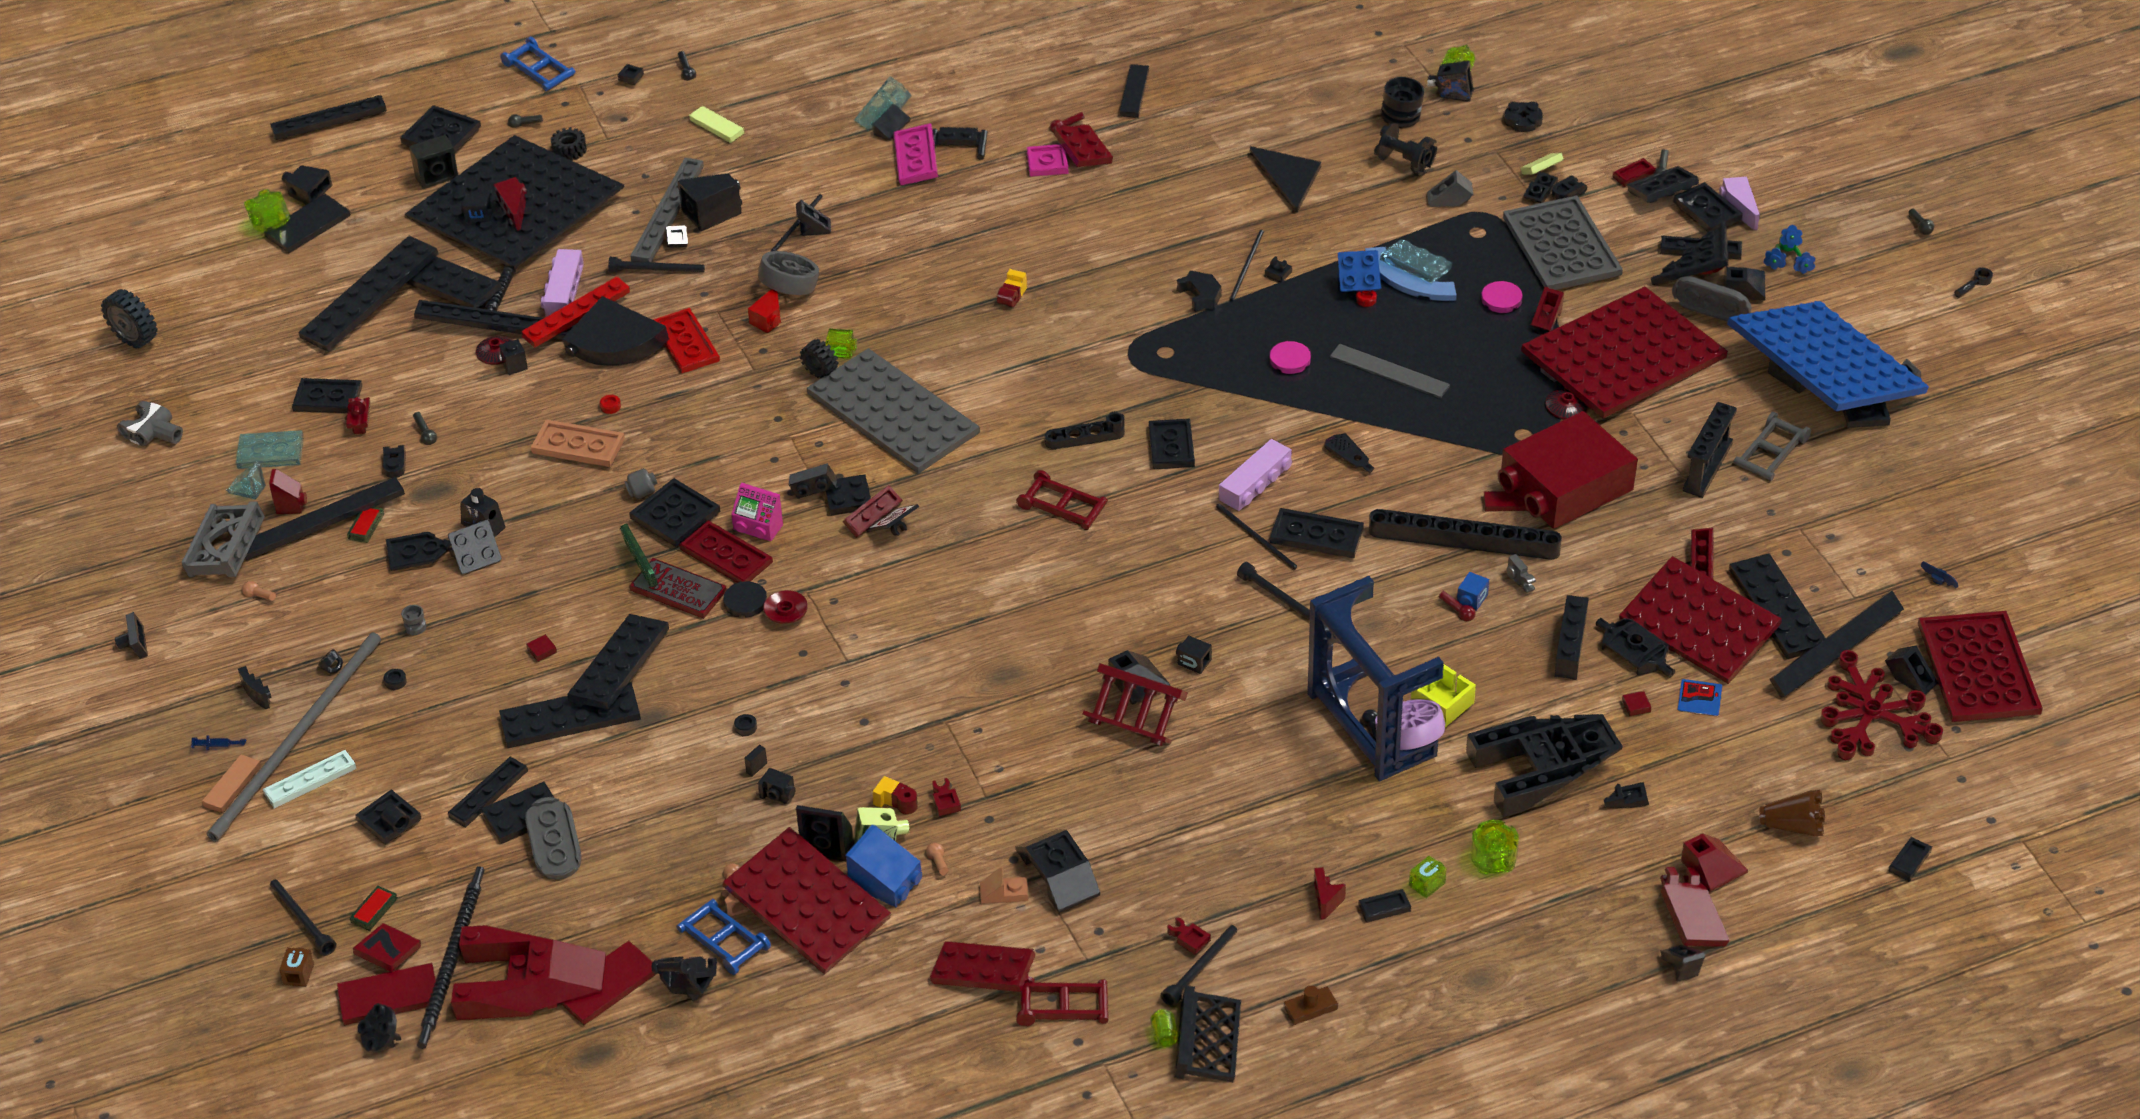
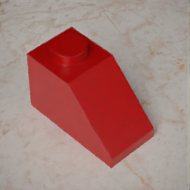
M771 289L748 308L749 324L769 333L781 323L777 291Z

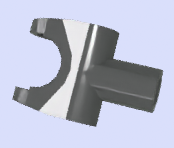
M141 401L135 407L141 418L131 421L122 420L117 424L119 433L125 439L141 446H146L154 437L177 444L183 435L182 427L169 423L172 420V414L168 409L147 401Z

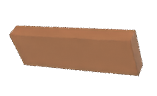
M241 754L202 800L203 806L223 813L260 769V761Z

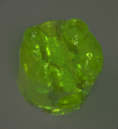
M264 189L258 193V196L244 202L252 226L258 232L268 231L267 227L271 226L273 229L279 228L290 219V212L280 191L270 192L269 189Z
M1488 820L1480 823L1478 828L1473 831L1471 860L1481 874H1500L1514 870L1519 847V834L1512 825L1510 827L1506 826L1505 822L1501 820Z

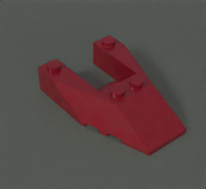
M487 925L464 926L461 929L459 946L465 963L509 961L507 980L453 984L451 1005L457 1020L533 1015V1011L548 1007L549 1010L558 1007V1003L571 999L575 1001L602 993L606 952Z

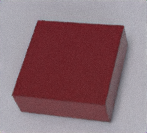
M546 634L526 643L528 651L537 662L557 653L556 646Z
M1644 691L1622 695V702L1629 716L1651 712V705Z

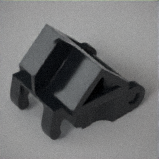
M683 956L665 957L654 960L651 964V969L654 974H660V980L672 994H687L692 1001H696L699 995L705 992L713 977L716 976L717 959L708 958V967H706V959H703V956L689 957L687 959H683Z

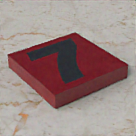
M382 923L353 947V954L392 972L421 947V940Z

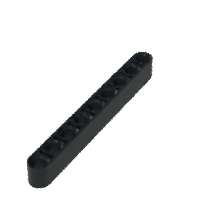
M1375 509L1369 514V533L1376 538L1509 555L1517 554L1518 556L1549 560L1557 559L1561 552L1562 536L1560 533L1552 530Z

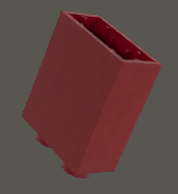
M1582 411L1504 448L1501 469L1498 471L1497 476L1499 484L1507 493L1515 491L1524 499L1525 506L1533 517H1541L1550 527L1555 529L1633 491L1638 458Z

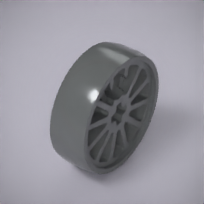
M772 251L762 256L758 268V278L765 286L775 291L791 295H806L812 293L817 285L819 268L813 261L801 255L785 251Z

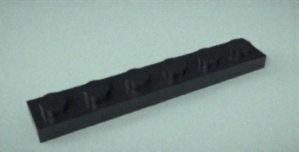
M377 95L270 123L275 140L286 139L291 136L324 129L325 127L358 120L363 117L378 115L386 112L387 109L382 96Z

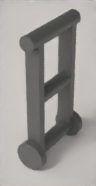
M1771 412L1766 421V428L1741 457H1735L1733 464L1772 481L1775 476L1774 471L1799 442L1803 444L1807 442L1811 434V428H1798L1779 419L1778 413ZM1775 427L1795 435L1784 449L1765 441ZM1758 447L1778 456L1767 470L1747 461Z

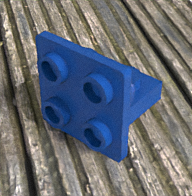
M1377 250L1338 253L1339 269L1337 281L1340 282L1341 292L1381 289Z

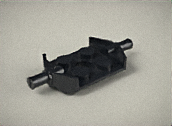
M1602 617L1596 621V626L1605 631L1602 650L1605 649V646L1613 650L1637 668V675L1662 671L1671 678L1675 674V669L1666 664L1669 645L1633 619L1623 618L1611 624ZM1631 641H1640L1641 643L1635 644Z

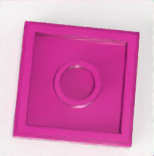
M1061 144L1027 147L1030 177L1068 174L1067 155Z

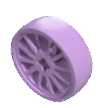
M1424 699L1403 701L1400 750L1415 749L1428 745L1443 735L1445 720L1438 703ZM1376 717V720H1375L1376 731H1377V717Z

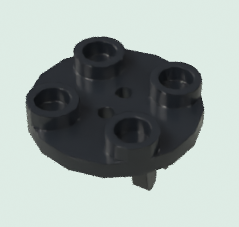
M379 1003L375 1004L364 1020H361L358 1024L357 1031L361 1034L362 1045L366 1051L379 1053L387 1047H395V1040H401L400 1034L396 1033L397 1019L395 1012L389 1006Z

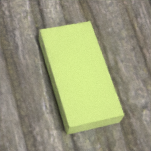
M1562 153L1546 155L1521 167V172L1524 175L1542 171L1563 161Z

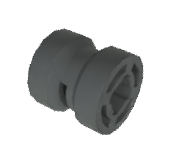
M419 605L406 606L401 613L405 632L409 635L423 633L426 630L423 608Z

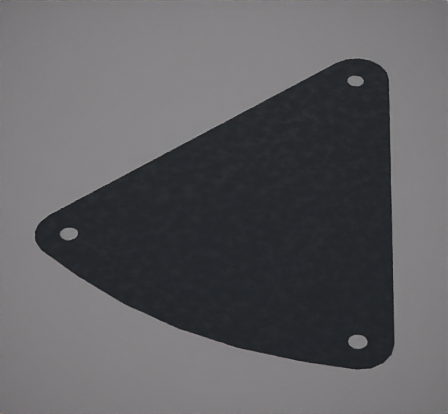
M1486 212L1460 214L1375 246L1385 247L1391 260L1402 270L1413 276L1436 282H1454L1456 301L1430 300V297L1421 295L1415 297L1395 289L1380 278L1381 289L1374 290L1377 294L1376 303L1370 307H1363L1356 302L1358 291H1340V282L1337 281L1338 261L1239 297L1234 299V301L1218 305L1215 310L1208 309L1146 332L1135 338L1128 349V357L1131 364L1138 370L1151 375L1503 455L1504 448L1521 441L1514 435L1517 430L1527 429L1532 434H1536L1561 422L1560 418L1553 416L1547 410L1546 399L1550 393L1564 390V386L1558 381L1553 382L1540 372L1541 367L1521 352L1522 344L1549 332L1532 327L1531 325L1544 286L1506 222ZM1480 227L1486 231V235L1481 238H1475L1470 235L1469 231L1472 228ZM1496 281L1513 283L1522 291V303L1519 308L1516 307L1509 313L1493 312L1489 310L1486 304L1484 306L1482 303L1484 287ZM1557 319L1555 321L1553 330L1560 327ZM1295 341L1308 347L1311 352L1310 365L1306 366L1305 370L1300 373H1282L1281 370H1276L1272 367L1270 351L1274 346L1282 342ZM1339 344L1443 381L1450 384V387L1440 399L1330 358V355ZM1161 347H1170L1175 353L1170 358H1162L1157 354V351Z

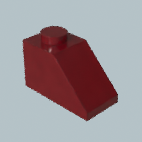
M272 469L269 486L276 514H302L303 505L307 504V494L303 492L301 483L277 469Z

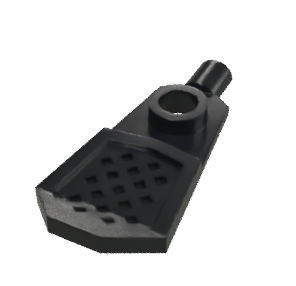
M1346 433L1333 435L1326 439L1325 448L1340 459L1343 458L1356 468L1362 467L1368 473L1374 470V467L1368 463L1369 458Z

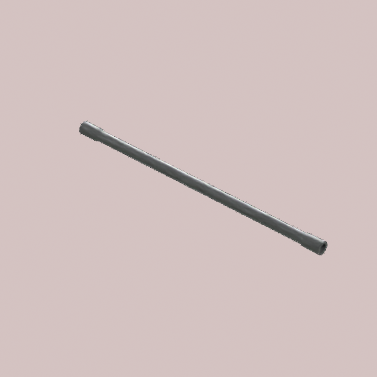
M371 632L358 651L244 790L207 832V836L211 840L218 841L231 822L365 658L381 642V637L378 634Z

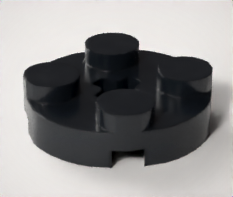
M1513 101L1508 104L1504 112V122L1507 126H1513L1515 131L1531 132L1535 130L1536 126L1539 125L1540 127L1542 125L1543 112L1537 102Z

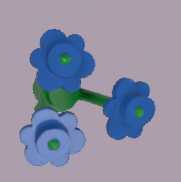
M1789 225L1787 229L1781 231L1782 235L1776 248L1765 253L1764 264L1771 266L1772 269L1783 268L1786 265V254L1781 253V250L1785 252L1794 250L1798 257L1795 258L1796 263L1793 265L1795 271H1800L1804 274L1807 270L1811 271L1815 268L1814 262L1816 258L1808 252L1803 254L1800 252L1798 246L1802 244V231L1797 230L1795 225Z

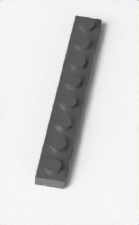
M684 158L631 254V261L652 262L666 236V226L673 224L681 209L678 181L698 177L704 167L703 160Z

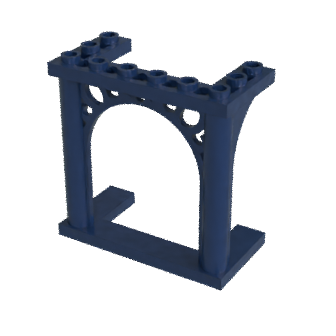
M1367 576L1310 600L1307 694L1312 700L1315 698L1321 700L1375 766L1374 776L1380 782L1437 757L1438 740L1419 748L1400 750L1403 695L1443 678L1444 662L1439 657H1436L1397 675L1391 672L1359 634L1351 619L1353 606L1373 597L1374 581L1370 576ZM1338 643L1347 650L1353 659L1332 668L1333 644ZM1366 676L1379 689L1376 742L1352 714L1347 699L1352 685L1357 680Z

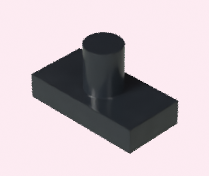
M134 612L126 615L128 632L115 637V643L119 649L131 646L141 659L148 656L144 625Z

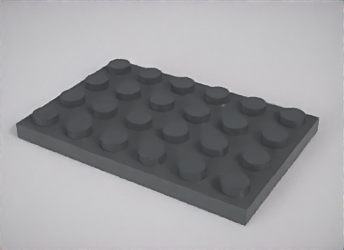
M1578 196L1503 211V219L1544 287L1557 290L1622 275L1623 269Z

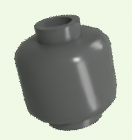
M644 468L628 474L627 481H625L630 496H634L636 499H642L655 492L654 485L658 484L654 473H649Z

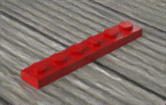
M616 276L524 329L522 337L536 348L577 324L602 296L615 302L630 293V287Z

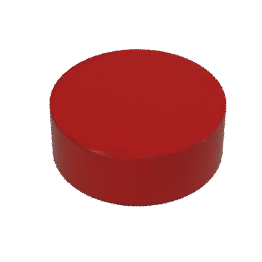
M1374 290L1357 292L1356 302L1360 306L1370 307L1376 303L1377 294Z
M610 394L600 399V409L606 414L616 413L621 408L620 398L616 395Z

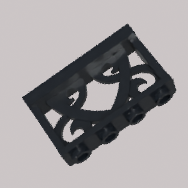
M1717 402L1688 452V458L1691 459L1689 476L1683 485V492L1701 498L1704 497L1733 444V438H1730L1729 435L1731 421L1737 412L1736 407Z

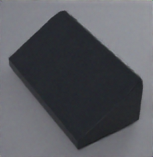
M892 104L873 123V134L890 141L894 137V132L900 131L910 121V117L897 105Z

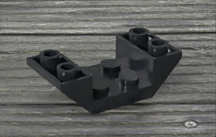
M1056 829L1015 846V850L1026 865L1033 863L1046 882L1048 898L1058 913L1100 896V890L1090 863L1067 830Z

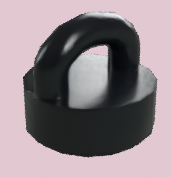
M331 649L319 661L318 665L328 673L334 674L343 666V659L335 649ZM335 660L338 661L334 668L329 667Z

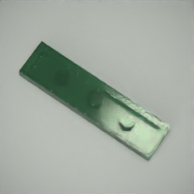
M628 524L620 526L624 542L649 587L657 586L658 582L653 569Z

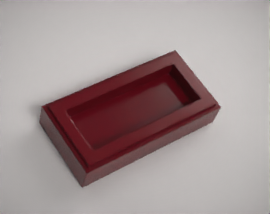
M1642 158L1614 171L1612 177L1623 187H1627L1629 183L1653 175L1656 168L1646 159Z

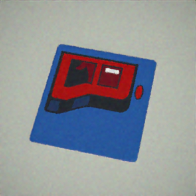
M1682 679L1678 710L1718 716L1722 684Z

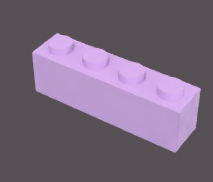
M558 249L556 257H553L552 270H549L548 274L549 283L545 284V297L542 296L541 308L545 310L546 317L574 301L584 266L581 250Z
M1270 439L1219 484V501L1238 511L1244 506L1249 505L1253 498L1261 494L1271 482L1276 481L1281 473L1290 468L1292 464V450Z

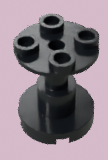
M1392 123L1389 126L1384 125L1380 132L1381 138L1379 144L1374 149V154L1380 160H1385L1391 155L1393 150L1402 153L1404 159L1411 161L1412 173L1419 176L1425 175L1427 172L1424 170L1426 167L1431 168L1435 160L1437 147L1434 146V143H1437V141L1427 136L1419 143L1412 140L1406 143L1398 139V124Z

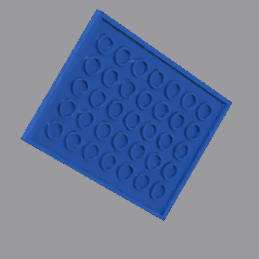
M1821 301L1740 314L1728 319L1727 325L1835 411L1925 394L1929 388L1920 377L1911 373L1906 366L1898 363L1893 356L1880 349L1879 345L1867 339L1866 335L1858 332L1850 323L1840 318L1836 312L1831 311Z

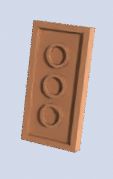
M545 420L531 446V452L538 455L611 467L625 440V436L621 432Z

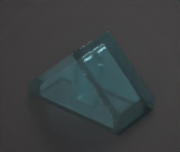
M256 462L239 474L226 491L230 494L256 500L266 486L261 464Z

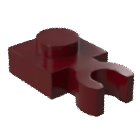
M944 778L945 785L938 786L936 781L932 782L933 801L939 816L961 811V804L955 788L950 789L948 778Z
M1179 917L1175 918L1177 928L1171 925L1167 926V933L1172 937H1177V943L1195 955L1211 941V934L1194 923L1187 927L1184 920Z

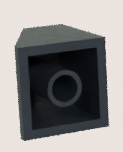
M729 173L678 181L681 211L701 232L742 214V199L739 192L741 187L738 180L734 179Z

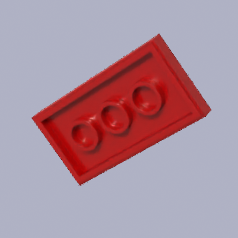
M690 308L653 319L666 326L669 340L665 343V346L682 374L720 361L719 354Z

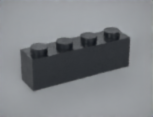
M1567 595L1554 677L1577 680L1589 598L1572 595Z

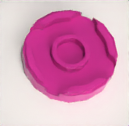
M1496 281L1484 287L1482 303L1484 306L1486 304L1489 310L1493 312L1509 313L1514 308L1520 307L1522 291L1513 283Z
M1295 341L1282 342L1274 346L1270 351L1272 367L1276 370H1281L1282 373H1300L1305 370L1306 366L1310 365L1311 352L1308 347Z

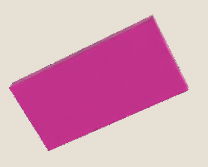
M925 124L895 131L894 139L900 185L938 177L932 125Z

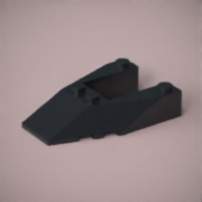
M1603 714L1574 715V718H1561L1559 715H1550V719H1537L1535 716H1529L1467 734L1466 753L1475 768L1520 755L1526 756L1534 772L1495 782L1494 802L1501 815L1506 817L1526 811L1622 750L1623 746Z

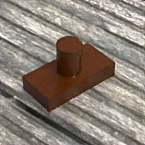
M1307 986L1304 989V995L1284 1001L1283 1008L1293 1025L1338 1010V1003L1328 986L1320 989L1315 986Z

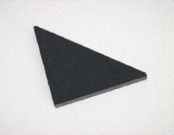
M1250 146V154L1255 157L1257 164L1269 175L1271 182L1275 187L1279 188L1281 195L1292 205L1294 212L1298 213L1321 169V162Z
M1722 221L1720 227L1714 232L1710 230L1701 238L1700 243L1695 247L1694 245L1690 246L1681 254L1682 257L1676 262L1674 260L1662 269L1661 274L1652 276V285L1729 266L1726 222Z

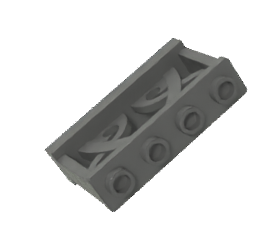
M257 501L249 502L248 505H210L182 560V566L189 577L211 574H227L228 577H236L265 518ZM229 531L232 536L231 540L216 550L211 542Z

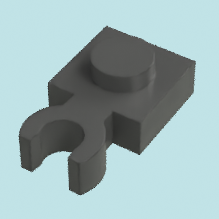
M1517 554L1510 556L1507 567L1508 576L1514 579L1519 586L1522 585L1527 593L1535 590L1532 583L1536 582V579L1527 572L1528 567Z

